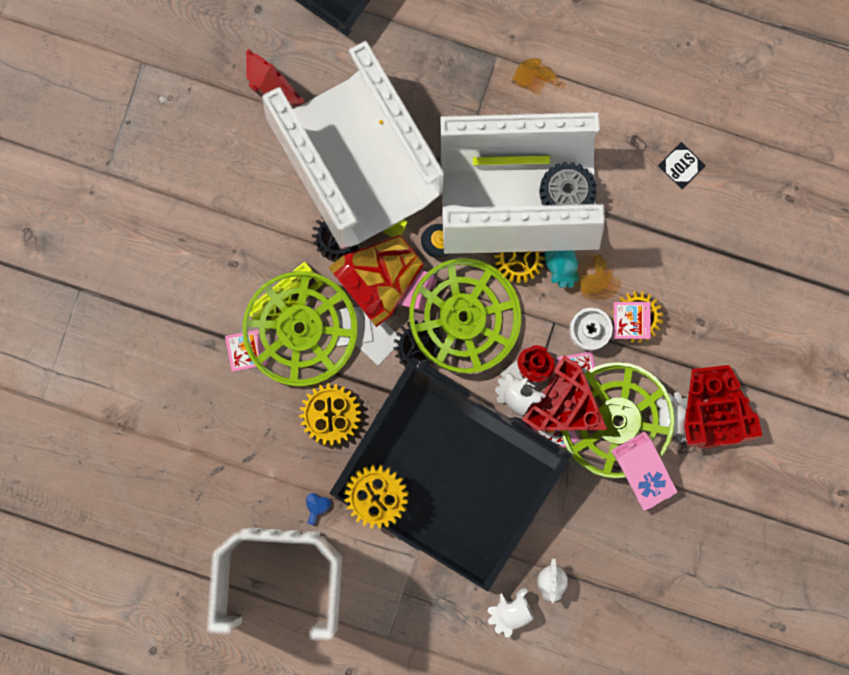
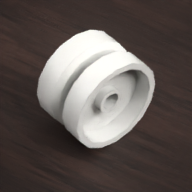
M586 308L578 312L570 322L569 335L574 345L581 350L595 351L607 344L612 336L613 327L610 318L605 312L597 308ZM589 326L593 327L594 332H592L591 334L588 333L589 330L587 329V327Z

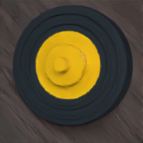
M443 224L430 225L421 236L423 250L433 258H444L450 254H444Z

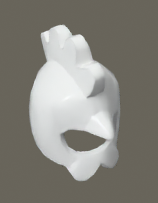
M507 373L506 378L501 377L498 379L500 386H497L495 392L499 395L497 401L499 403H506L514 413L524 417L530 406L540 402L541 397L545 398L546 395L532 389L527 384V378L520 380L516 379L512 373Z
M676 392L673 396L669 394L675 414L673 436H676L678 441L683 442L684 440L686 441L684 421L688 398L682 399L681 394ZM663 396V399L656 401L657 406L660 408L658 413L659 425L669 427V409Z
M552 559L551 565L543 568L537 578V587L543 599L551 601V603L560 600L568 586L567 575L562 568L556 565V559Z
M526 588L517 592V598L513 602H508L501 593L499 604L488 608V613L492 615L488 623L490 625L496 624V633L503 631L505 637H510L513 629L525 626L534 619L531 608L525 598Z

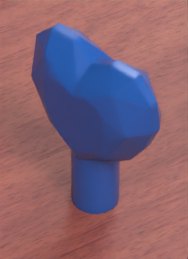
M315 493L307 496L306 505L310 511L307 524L314 526L317 516L325 513L330 508L331 502L329 498L319 497Z

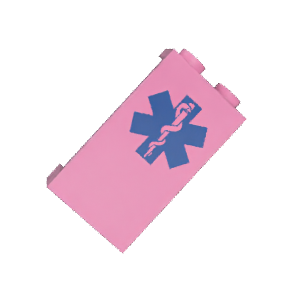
M645 431L611 450L635 493L637 502L644 511L653 508L656 504L669 499L677 493L662 460Z

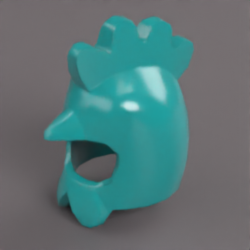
M544 251L547 267L551 274H553L551 282L553 284L558 283L560 288L566 286L567 288H572L574 282L579 281L577 273L579 260L576 259L575 251Z

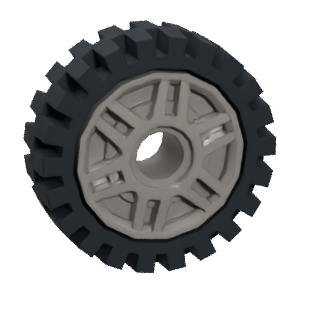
M563 162L562 165L560 163L555 164L554 168L550 167L548 172H545L540 183L539 195L542 206L593 205L597 191L596 181L593 179L594 176L592 173L589 174L587 168L583 169V165L578 164L576 166L575 162H571V164ZM571 189L573 192L568 194L565 193L563 190Z

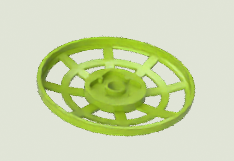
M460 258L443 262L432 268L422 277L411 298L409 321L413 337L420 350L428 359L448 371L469 374L489 369L501 362L509 354L519 335L521 309L514 288L508 279L503 277L501 272L483 261ZM469 265L480 268L485 272L479 281L470 277H457L455 266ZM447 268L448 280L440 283L432 292L423 286L433 274ZM491 275L504 287L510 301L499 303L495 294L486 286ZM458 283H468L475 287L471 294H460ZM450 285L452 297L443 301L436 296L443 288ZM481 291L485 292L489 297L492 306L484 307L477 299ZM420 293L428 299L424 310L425 322L415 325L414 307L416 298ZM432 303L441 308L440 319L430 321V309ZM512 308L513 327L511 335L507 339L499 335L502 323L501 311ZM461 311L467 314L466 322H462L459 319ZM495 313V325L492 331L485 327L486 315ZM442 326L448 334L444 343L436 337L433 328ZM427 330L432 341L440 348L437 358L431 355L424 347L417 332ZM481 333L489 338L483 345L475 349L473 337ZM454 339L464 340L467 351L451 349L450 347ZM494 341L505 346L494 359L481 365L477 354L488 349ZM447 353L459 357L470 356L473 367L458 368L443 362Z
M307 271L283 273L264 283L250 299L242 322L243 341L247 353L255 366L272 380L292 386L317 384L336 374L351 356L357 338L356 313L346 293L329 278ZM301 277L300 288L287 289L277 294L271 287L272 284L285 278ZM309 278L326 283L337 293L327 299L319 292L308 289ZM265 291L271 300L263 309L260 320L249 319L255 301ZM299 293L298 304L287 307L281 300L285 296ZM307 294L314 296L323 303L314 310L305 305ZM341 299L348 309L351 329L339 328L338 315L333 305ZM276 304L281 311L277 321L266 320L269 310ZM326 310L330 311L333 327L322 326L319 316ZM298 322L304 324V330L300 333L294 331V325ZM248 327H259L260 339L265 350L258 357H256L250 345ZM265 328L276 329L278 339L271 345L268 344ZM321 334H330L332 338L323 351L317 342ZM338 336L350 337L344 354L334 365L327 355L334 348ZM282 345H285L292 350L291 360L282 358L275 351ZM311 348L317 355L310 360L299 361L300 351ZM271 356L279 363L290 366V378L273 373L262 363ZM322 361L328 369L326 372L315 377L298 379L299 367L311 366Z
M607 363L584 373L586 380L589 381L594 389L592 391L593 397L595 398L598 395L603 402L599 411L607 430H598L591 436L588 435L587 430H580L584 440L576 445H573L569 431L561 430L564 443L568 451L573 454V458L581 466L594 474L608 478H626L624 472H611L614 461H617L611 450L618 447L619 444H623L636 437L640 430L651 432L649 438L652 443L657 433L667 435L664 445L658 452L661 458L671 443L675 426L674 407L663 384L650 372L629 363ZM625 369L623 381H611L600 385L595 378V375L604 371ZM633 371L649 378L659 389L649 395L642 387L631 383ZM613 387H622L621 398L610 399L605 390ZM630 389L639 392L645 399L635 405L632 401L628 400ZM664 396L669 409V427L659 425V415L655 401ZM648 406L652 410L653 424L642 422L641 411ZM617 416L624 418V423L621 426H616L614 423V419ZM602 437L606 441L611 442L609 453L601 451L594 445V442ZM589 447L596 455L607 459L604 470L589 464L578 452Z

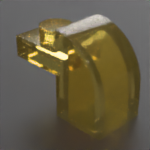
M530 58L518 66L511 83L529 90L535 77L552 85L556 74L548 67H540L542 59Z
M602 254L593 256L595 274L580 275L581 296L598 294L610 283L611 273H604L603 271L607 270L606 259H602Z

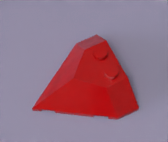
M250 49L246 51L248 86L255 93L259 91L264 96L280 87L291 107L300 106L305 103L303 98L295 92V89L276 70L273 64L268 63L256 53L254 54Z
M563 355L554 369V376L543 391L546 395L545 398L541 397L540 402L535 405L532 404L522 420L538 431L607 430L581 366Z

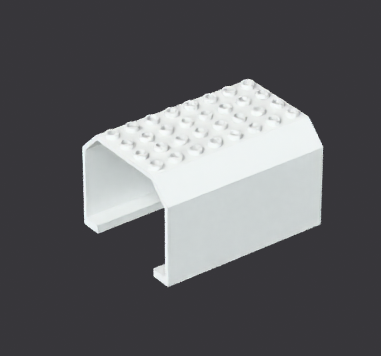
M366 41L349 50V54L359 70L347 81L292 109L280 87L262 96L267 122L341 249L358 245L426 208L442 194L443 171Z
M598 113L441 117V170L444 173L442 190L444 254L599 250L604 227L603 205H596L595 199L593 205L542 206L539 195L540 183L545 172H548L550 167L554 168L555 164L560 163L562 165L563 162H567V164L575 162L576 166L578 164L583 165V169L587 168L589 174L592 173L594 176V142L596 134H599ZM550 156V164L473 165V157ZM571 189L563 190L565 193L568 194L573 192Z
M263 528L242 529L240 533L233 535L214 552L208 631L229 633L242 624V616L227 615L231 551L244 539L316 543L332 562L329 621H318L311 629V638L332 639L338 630L342 556L325 536H320V532L309 531L301 535V531L297 530L282 532L281 529H268L264 531Z

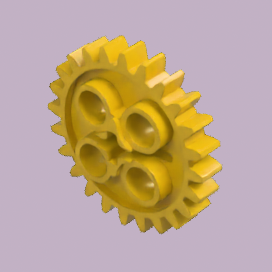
M327 383L326 389L319 385L320 391L318 392L313 388V395L306 394L309 400H302L306 406L299 408L304 411V414L299 415V417L305 419L300 424L307 425L304 432H311L310 439L316 436V443L323 439V445H326L327 440L330 441L331 446H333L334 440H337L339 444H341V438L348 441L347 434L349 433L353 436L352 428L358 429L355 422H361L359 418H356V415L361 414V411H356L360 404L353 403L356 397H349L351 391L344 393V386L338 390L337 384L334 385L333 389L329 383ZM329 397L331 398L332 412L336 413L335 416H332V432L329 431V418L325 416V413H328L327 399ZM337 399H342L345 403L344 408L341 410H337L334 407V402ZM319 400L325 402V408L322 411L315 409V403ZM338 418H343L346 421L343 429H338L335 426V421ZM320 419L325 420L327 423L324 430L316 428V422Z
M372 465L371 471L364 467V474L361 471H357L358 478L352 476L351 479L354 483L347 484L351 490L345 491V494L350 495V497L345 499V502L351 503L347 507V509H353L351 516H358L356 522L361 519L364 520L363 526L369 522L371 529L375 524L381 529L382 523L389 527V520L396 523L395 516L402 517L399 510H406L402 504L408 503V500L403 498L408 495V492L403 491L407 485H400L403 478L396 479L397 472L390 474V467L383 471V465L378 470H376L375 465ZM381 479L383 481V487H376L374 485V480ZM366 483L370 484L371 489L366 486ZM358 491H366L368 498L361 499ZM374 494H376V495H377V494H380V495H381V497L379 498V500H378V499H375V500H374V499L372 498V497L374 496ZM393 495L395 503H388L385 496ZM382 504L388 509L387 511L383 509ZM370 507H378L379 514H372L370 512Z

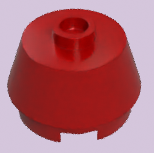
M533 345L524 349L519 354L517 359L519 373L523 379H528L527 382L538 383L548 379L553 374L555 360L547 352V348Z

